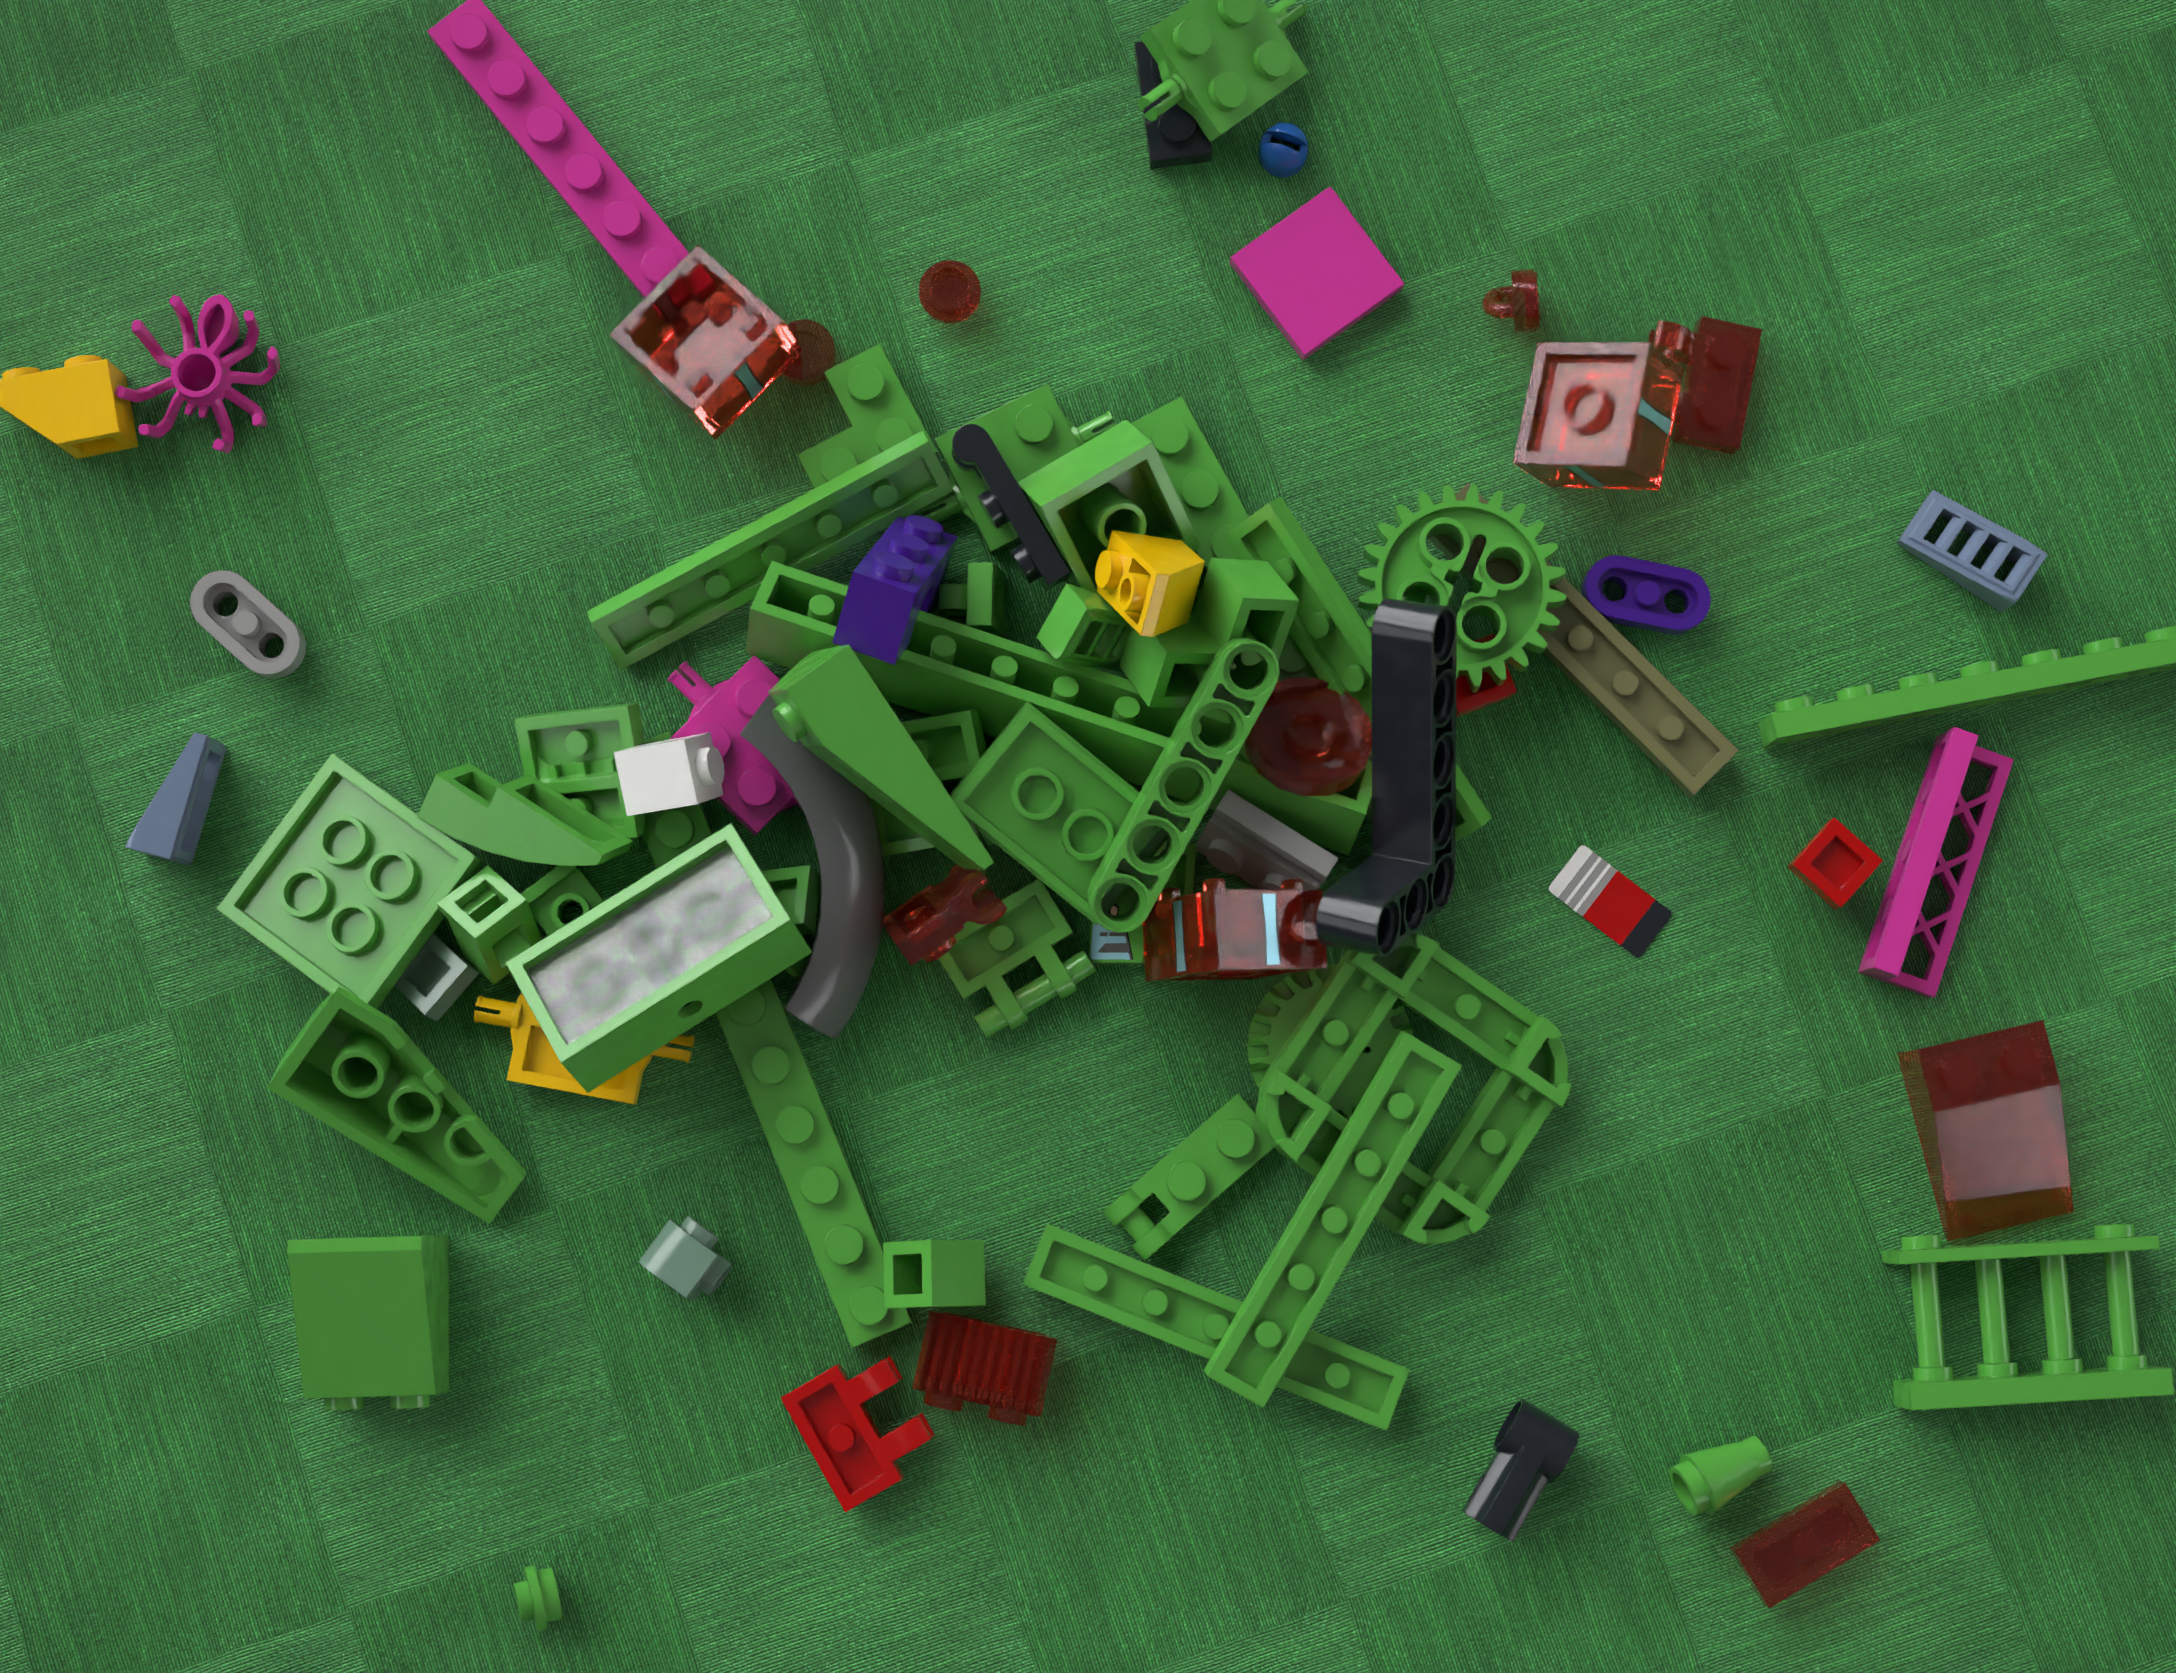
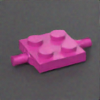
M754 655L730 679L718 683L712 688L688 665L687 661L683 662L679 666L678 671L675 670L667 681L671 682L695 706L691 711L688 721L670 739L711 732L713 746L719 750L722 756L725 771L724 780L721 784L723 796L716 799L756 836L777 814L794 807L796 804L801 808L793 791L778 770L758 749L740 735L769 695L768 691L780 679Z

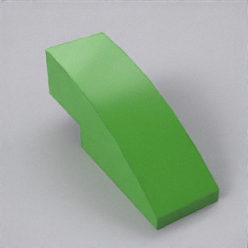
M471 763L436 774L417 815V818L452 838L484 851L524 862L558 866L600 865L628 852L633 843L631 839L530 774L501 784Z

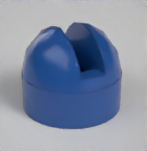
M1278 123L1270 127L1261 137L1258 157L1262 167L1269 174L1276 177H1290L1297 174L1304 167L1309 151L1308 140L1303 131L1292 123ZM1276 138L1298 145L1300 149L1297 152L1285 145L1269 142L1271 139Z

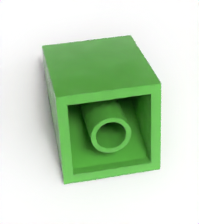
M449 1235L288 1240L287 1254L304 1399L324 1398V1410H355L365 1408V1397L390 1396V1408L430 1407V1395L449 1391Z

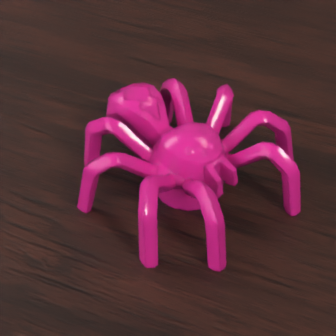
M218 294L204 302L198 318V336L201 348H195V329L191 314L179 296L173 295L169 299V304L179 319L183 335V352L177 358L165 353L141 320L133 321L131 326L132 332L147 348L156 362L161 366L171 369V377L137 390L118 385L115 394L118 398L138 403L151 399L172 388L177 389L161 422L156 426L150 424L139 425V433L141 435L154 439L164 436L172 428L184 401H187L184 414L192 416L196 409L199 408V418H207L211 406L222 435V439L217 438L212 447L215 450L229 454L233 448L234 429L222 399L225 397L249 413L252 417V425L259 428L267 426L266 415L260 406L232 388L231 384L264 385L269 382L281 367L278 351L275 347H270L267 353L268 367L261 373L231 371L230 367L250 355L256 346L260 328L253 311H244L243 316L248 328L244 343L221 358L220 356L226 353L240 336L239 319L230 301L222 294Z

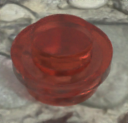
M953 260L942 261L931 266L923 274L919 283V299L924 311L934 320L948 324L958 323L966 320L976 311L981 299V286L977 275L969 266Z

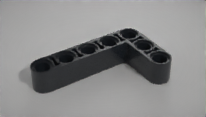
M1384 599L1376 610L1372 624V855L1326 891L1320 901L1316 915V935L1320 944L1381 957L1391 954L1447 905L1455 882L1456 616L1450 606L1397 599Z

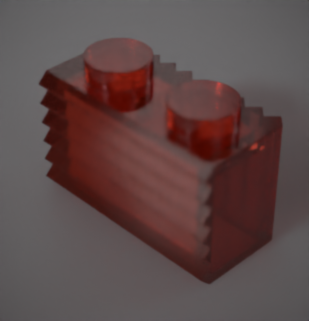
M931 1309L928 1315L912 1389L925 1391L923 1403L930 1406L961 1412L965 1400L989 1406L987 1418L1025 1426L1027 1415L1041 1417L1058 1337Z

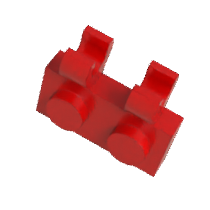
M891 1356L881 1360L851 1379L848 1378L842 1365L838 1363L781 1397L783 1404L845 1513L902 1480L904 1474L898 1466L896 1459L916 1449L935 1436L923 1412L881 1436L863 1402L896 1384L903 1378Z

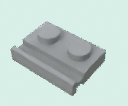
M1230 790L1226 792L1196 843V850L1205 855L1213 867L1221 872L1237 875L1259 889L1261 894H1277L1278 907V902L1290 900V909L1299 915L1303 914L1338 860L1333 854Z

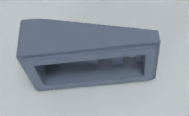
M1934 490L1927 495L1896 542V544L1999 612L2005 611L2017 602L2047 557L2046 552L2028 540ZM1940 515L1948 520L1949 523L1935 544L1926 541L1924 537ZM1960 530H1963L1971 536L1956 557L1947 552ZM1984 544L1992 549V552L1982 567L1978 569L1970 563ZM2006 558L2015 565L2002 582L1993 576Z
M194 732L134 828L125 848L186 866L193 862L226 752L224 744L207 735Z

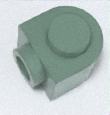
M687 1216L682 1225L669 1219L639 1260V1263L686 1299L696 1300L701 1292L711 1296L732 1268V1264L713 1249L719 1237L690 1216Z

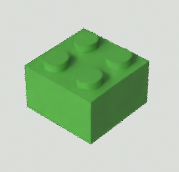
M1127 420L1120 422L1017 482L1070 571L1068 579L1065 580L1067 584L1098 593L1095 581L1096 563L1101 552L1107 550L1112 530L1182 540L1193 551L1201 548V544L1153 442Z

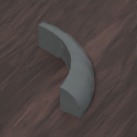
M769 694L740 735L768 759L793 791L814 837L821 874V909L816 935L811 948L812 953L809 955L798 981L785 1000V1009L821 1033L837 1039L860 1001L869 981L879 949L885 914L886 880L883 848L875 814L867 794L807 749L801 740L793 742L786 736L773 716L772 710L777 705Z

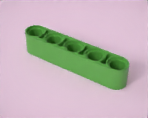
M1246 637L1234 638L1223 644L1214 656L1090 881L1087 890L1088 904L1097 922L1106 930L1116 933L1130 932L1140 927L1151 912L1276 686L1280 674L1279 662L1274 652L1265 644ZM1252 650L1259 655L1262 661L1261 675L1255 683L1249 686H1237L1230 677L1229 668L1231 661L1237 654ZM1211 709H1222L1227 712L1230 718L1231 727L1228 735L1218 743L1208 744L1202 742L1197 731L1199 719ZM1182 767L1195 769L1199 778V785L1195 794L1184 801H1175L1168 798L1165 791V783L1171 772ZM1151 825L1165 829L1167 844L1159 855L1153 858H1144L1134 852L1133 841L1140 829ZM1118 883L1132 886L1135 889L1136 899L1129 911L1120 915H1113L1101 908V899L1108 887Z

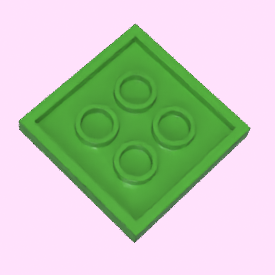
M331 754L222 900L217 910L330 994L340 986L377 1009L445 917L439 911L436 903L473 877L484 864V861L442 831L417 818L418 814L342 759Z

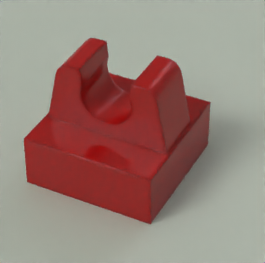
M1834 817L1828 820L1787 868L1828 905L1837 910L1848 901L1883 860Z

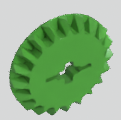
M1337 964L1313 965L1288 975L1272 987L1258 1005L1250 1024L1247 1042L1249 1066L1258 1089H1260L1261 1082L1269 1066ZM1396 1000L1366 1045L1365 1049L1368 1052L1361 1053L1328 1103L1334 1111L1347 1120L1351 1118L1401 1030L1413 1036V1028L1408 1020L1404 1006L1398 1000Z

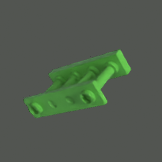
M2134 1223L2094 1225L2095 1238L1942 1247L1941 1235L1901 1237L1902 1249L1881 1250L1882 1263L1910 1264L1919 1366L1912 1367L1913 1379L1893 1380L1895 1406L1908 1410H1929L2174 1395L2172 1368L2148 1365L2147 1354H2140L2130 1251L2160 1249L2159 1236L2135 1235ZM2103 1253L2113 1355L2106 1356L2107 1367L2083 1369L2082 1358H2075L2066 1255ZM2039 1256L2048 1359L2042 1360L2043 1371L2018 1373V1363L2010 1361L2001 1258ZM1974 1260L1984 1363H1977L1978 1375L1953 1376V1366L1946 1365L1937 1262Z

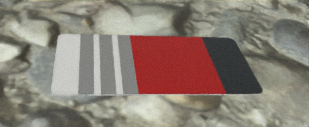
M1584 845L1577 849L1549 886V891L1634 957H1640L1671 917L1669 909Z

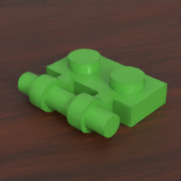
M1040 879L1034 880L930 944L963 1000H966L985 987L993 998L995 1004L974 1016L986 1038L1008 1025L1011 1030H1014L1029 1021L1026 1014L1057 995L1063 1000L1078 991L1075 984L1096 972L1084 950L1062 963L1052 947L1071 936L1073 931ZM1035 958L1044 974L1012 993L1003 976Z

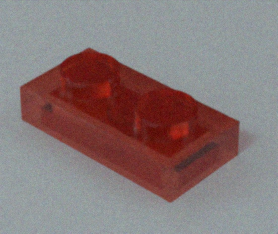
M1837 1481L1729 1549L1763 1605L1770 1609L1874 1545L1880 1539L1847 1484Z

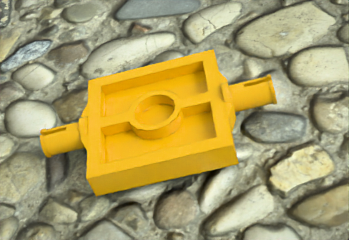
M522 993L516 1003L480 995L475 1005L480 1008L500 1011V1014H492L474 1010L475 1023L480 1022L511 1028L513 1051L507 1075L508 1081L637 1105L643 1072L651 1061L652 1055L690 1063L693 1054L691 1051L668 1047L669 1044L694 1048L695 1036L681 1034L587 1093L559 1061Z

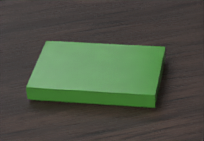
M1027 701L950 794V797L970 824L1095 925L1098 924L1088 904L1087 890L1092 877L1136 800L1139 791ZM1156 825L1140 829L1133 841L1134 852L1140 857L1153 858L1167 841L1165 829ZM1118 883L1108 887L1103 893L1101 908L1108 912L1129 885Z

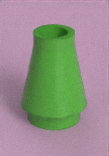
M1752 1435L1739 1442L1682 1454L1679 1460L1680 1463L1669 1469V1477L1677 1498L1689 1514L1696 1516L1706 1512L1709 1515H1714L1755 1480L1771 1472L1772 1461L1760 1439Z

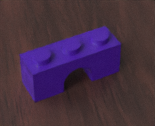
M910 515L906 518L898 516L854 569L832 643L840 646L849 644L852 650L894 665L909 645L919 611L931 613L937 605L939 585L944 583L957 536L943 532V527L932 519L917 515Z

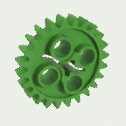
M1450 484L1444 485L1440 503L1435 505L1424 491L1419 492L1416 500L1418 512L1415 514L1407 507L1398 504L1394 511L1398 528L1383 522L1377 525L1376 534L1385 544V547L1366 545L1363 556L1369 562L1376 565L1377 568L1359 570L1357 582L1372 587L1374 590L1359 596L1357 605L1361 609L1377 610L1379 604L1384 599L1403 600L1410 593L1420 592L1430 596L1435 604L1447 606L1453 592L1452 585L1459 578L1473 540L1477 537H1482L1486 544L1469 584L1470 592L1464 596L1456 616V680L1458 676H1465L1471 691L1477 692L1481 684L1482 673L1488 672L1498 686L1502 685L1506 680L1505 663L1508 662L1522 673L1529 666L1524 648L1538 654L1544 652L1548 644L1537 630L1555 632L1559 626L1560 620L1546 611V609L1563 606L1566 595L1560 591L1550 589L1549 586L1563 580L1566 571L1565 568L1546 565V562L1556 554L1559 547L1557 543L1538 545L1536 540L1540 536L1545 523L1539 521L1527 527L1520 523L1526 508L1524 503H1520L1509 513L1501 510L1503 501L1502 491L1497 490L1488 504L1479 502V492L1476 484H1471L1465 500H1456ZM1435 535H1447L1458 544L1460 554L1451 560L1436 559L1427 550L1426 541ZM1496 558L1508 559L1518 569L1519 579L1510 584L1497 583L1488 575L1486 563ZM1375 615L1365 622L1370 633H1372ZM1471 616H1483L1493 624L1496 636L1489 642H1474L1463 632L1462 622Z

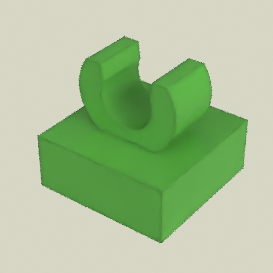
M993 562L968 563L967 584L950 583L939 585V610L946 611L947 617L966 618V626L999 637H1005L1007 575Z

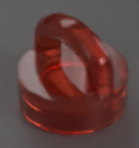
M1534 268L1512 270V286L1498 287L1488 292L1482 300L1483 310L1487 315L1494 318H1513L1515 333L1537 332V328H1540L1537 271L1534 272Z

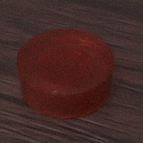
M807 319L792 321L781 328L774 339L772 352L776 367L780 374L793 384L800 386L817 384L826 379L824 372L835 366L836 348L829 331L818 322Z

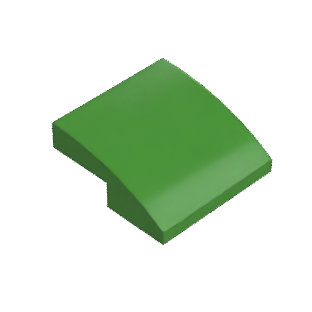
M639 702L532 714L514 719L524 776L532 775L628 838L643 835L645 813L627 816L614 752L644 744Z

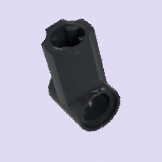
M1523 1398L1520 1399L1504 1420L1493 1444V1450L1496 1452L1479 1478L1462 1511L1487 1528L1513 1542L1546 1483H1552L1568 1463L1577 1445L1579 1432Z

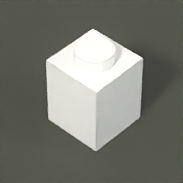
M711 732L642 744L614 752L627 816L695 805L723 796L721 784L724 780V763L719 750L713 746Z

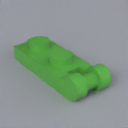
M1237 1093L1114 1200L1102 1213L1114 1227L1118 1223L1124 1227L1136 1241L1131 1247L1145 1261L1274 1147L1267 1139L1254 1111ZM1152 1193L1169 1211L1156 1225L1139 1206Z

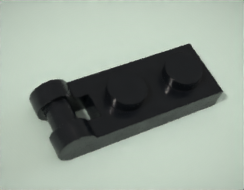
M976 424L961 426L955 432L952 440V458L954 463L965 471L975 472L986 490L977 496L983 510L996 529L1006 524L1018 544V547L1012 549L1010 554L1028 584L1038 579L1045 592L1068 579L1069 569L989 434L983 427Z

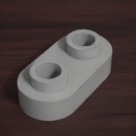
M226 570L211 572L197 582L190 598V607L195 620L247 668L262 677L277 679L290 675L301 665L306 653V641L301 629L250 582L239 574ZM227 597H236L238 600L237 610L230 616H222L220 613L222 601ZM273 638H282L284 642L282 653L277 657L268 658L265 653L267 643Z

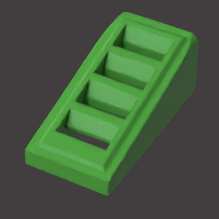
M1066 583L1036 638L1055 659L1075 665L1123 671L1119 665L1132 626L1099 593ZM1093 621V623H1092L1090 629L1088 630L1086 636H1085L1084 638H1082V636L1084 635V633H1085L1086 629L1088 628L1090 622ZM1109 623L1110 625H1109V627L1107 628L1105 634L1103 635V637H1102L1100 643H1097L1098 640H1099V638L1101 637V635H1102L1104 629L1106 628L1107 624ZM1127 626L1118 644L1115 648H1113V645L1116 642L1123 627Z

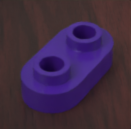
M1621 555L1607 556L1597 561L1585 575L1581 587L1582 596L1608 622L1671 635L1684 634L1694 629L1704 620L1711 604L1709 588L1703 578L1697 573L1685 568ZM1612 581L1619 584L1623 591L1622 599L1619 601L1607 599L1602 591L1603 583ZM1675 594L1681 597L1684 602L1683 613L1674 614L1668 611L1664 604L1665 596Z

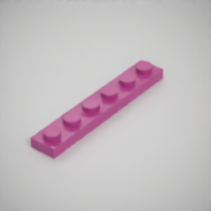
M481 0L465 1L427 31L435 45L659 318L662 317L661 313L648 297L661 284L669 299L676 306L708 281L707 275Z

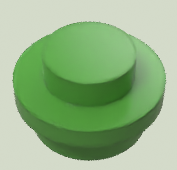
M534 1565L523 1567L525 1580L513 1583L520 1621L522 1623L533 1620L537 1632L547 1630V1623L562 1619L561 1604L554 1573L551 1567L536 1571Z

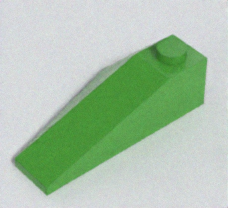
M849 644L812 651L802 658L768 691L777 705L772 710L773 716L789 739L793 742L801 740L807 749L963 869L985 870L994 863Z
M340 986L316 1008L284 1053L267 1086L269 1090L488 1224L492 1222L525 1178V1169L396 1021Z

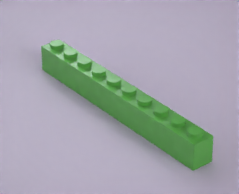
M772 561L750 607L746 654L755 655L758 658L792 669L812 651L840 646L832 643L849 586ZM921 610L919 611L909 645L894 665L854 651L886 701L931 716L978 708L983 733L994 737L1000 735L1028 701L1121 778L1143 786L1186 709L1148 707L1128 679L1089 666L1064 662L1053 658L1050 653ZM1211 709L1202 715L1197 725L1198 736L1202 742L1214 744L1224 740L1231 727L1227 712ZM1255 722L1208 808L1215 810L1226 792L1230 790L1313 843L1349 855L1372 796V761ZM1182 767L1172 771L1165 783L1166 794L1182 800L1191 798L1199 785V778L1195 769Z

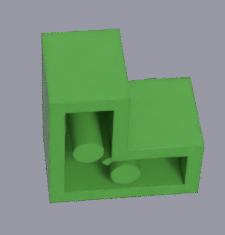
M1211 558L1194 612L1190 614L1189 622L1155 637L1140 636L1131 627L1119 666L1148 707L1186 708L1214 656L1226 642L1234 638L1245 637L1258 641L1270 648L1279 661L1300 600L1268 561ZM1252 650L1243 651L1237 654L1231 661L1229 669L1233 683L1240 687L1249 686L1260 677L1262 661L1256 652Z

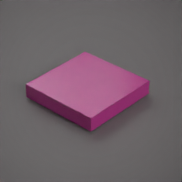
M1331 186L1230 257L1229 261L1231 267L1302 361L1402 291L1404 287V282Z

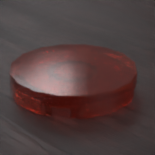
M1287 678L1277 682L1244 742L1246 755L1261 776L1277 788L1300 796H1329L1349 788L1364 772L1372 749L1371 721L1357 699L1346 691L1340 695L1338 692L1328 689L1329 682L1316 678Z

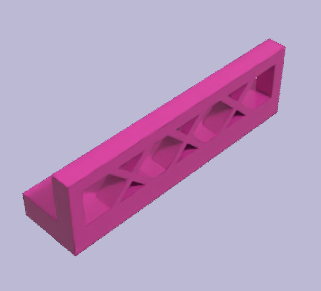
M1956 727L1936 737L1858 973L1928 998L1936 996L2014 761L2012 758L1975 746L1979 735ZM1973 762L1992 769L1984 795L1966 803L1960 790L1969 763ZM1981 804L1976 820H1974L1969 809ZM1958 815L1970 839L1964 854L1946 862L1940 850L1951 817ZM1961 863L1955 881L1949 868ZM1938 874L1950 899L1944 913L1926 921L1921 912V907L1931 877ZM1941 923L1935 940L1930 927ZM1918 933L1930 955L1923 979L1900 971L1911 937Z

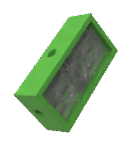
M730 823L505 963L559 1061L588 1093L811 954L812 951L754 857Z

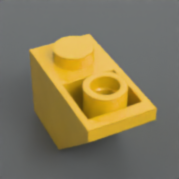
M81 355L67 359L62 368L41 371L33 367H20L2 373V379H0V408L74 458L80 459L138 447L131 401L118 398L115 394L118 385L128 388L126 375L108 359H103L96 355Z
M1112 530L1107 550L1101 552L1096 563V591L1140 636L1155 637L1189 622L1205 561L1182 540Z

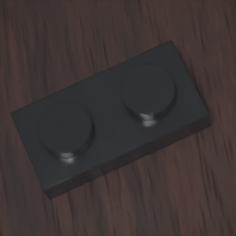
M1143 41L1135 42L1134 45L1140 97L1163 83L1158 64ZM1160 99L1143 109L1142 113L1145 114L1161 102ZM1178 103L1160 115L1155 121H1150L1143 115L1150 169L1211 162V142L1194 117L1181 108Z

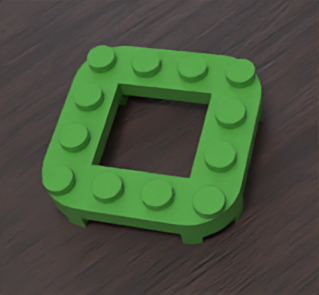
M1413 934L1385 957L1349 950L1344 954L1265 1073L1259 1089L1256 1118L1272 1146L1285 1158L1316 1178L1349 1121L1334 1111L1332 1106L1328 1104L1396 1000L1410 1008L1496 1068L1428 1173L1426 1174L1407 1161L1374 1219L1390 1230L1422 1244H1440L1454 1241L1468 1233L1475 1234L1487 1223L1491 1216L1486 1213V1210L1554 1106L1563 1107L1572 1084L1567 1083L1568 1061L1565 1048L1560 1039L1562 1033L1549 1019L1537 1016L1439 947V942L1424 935Z

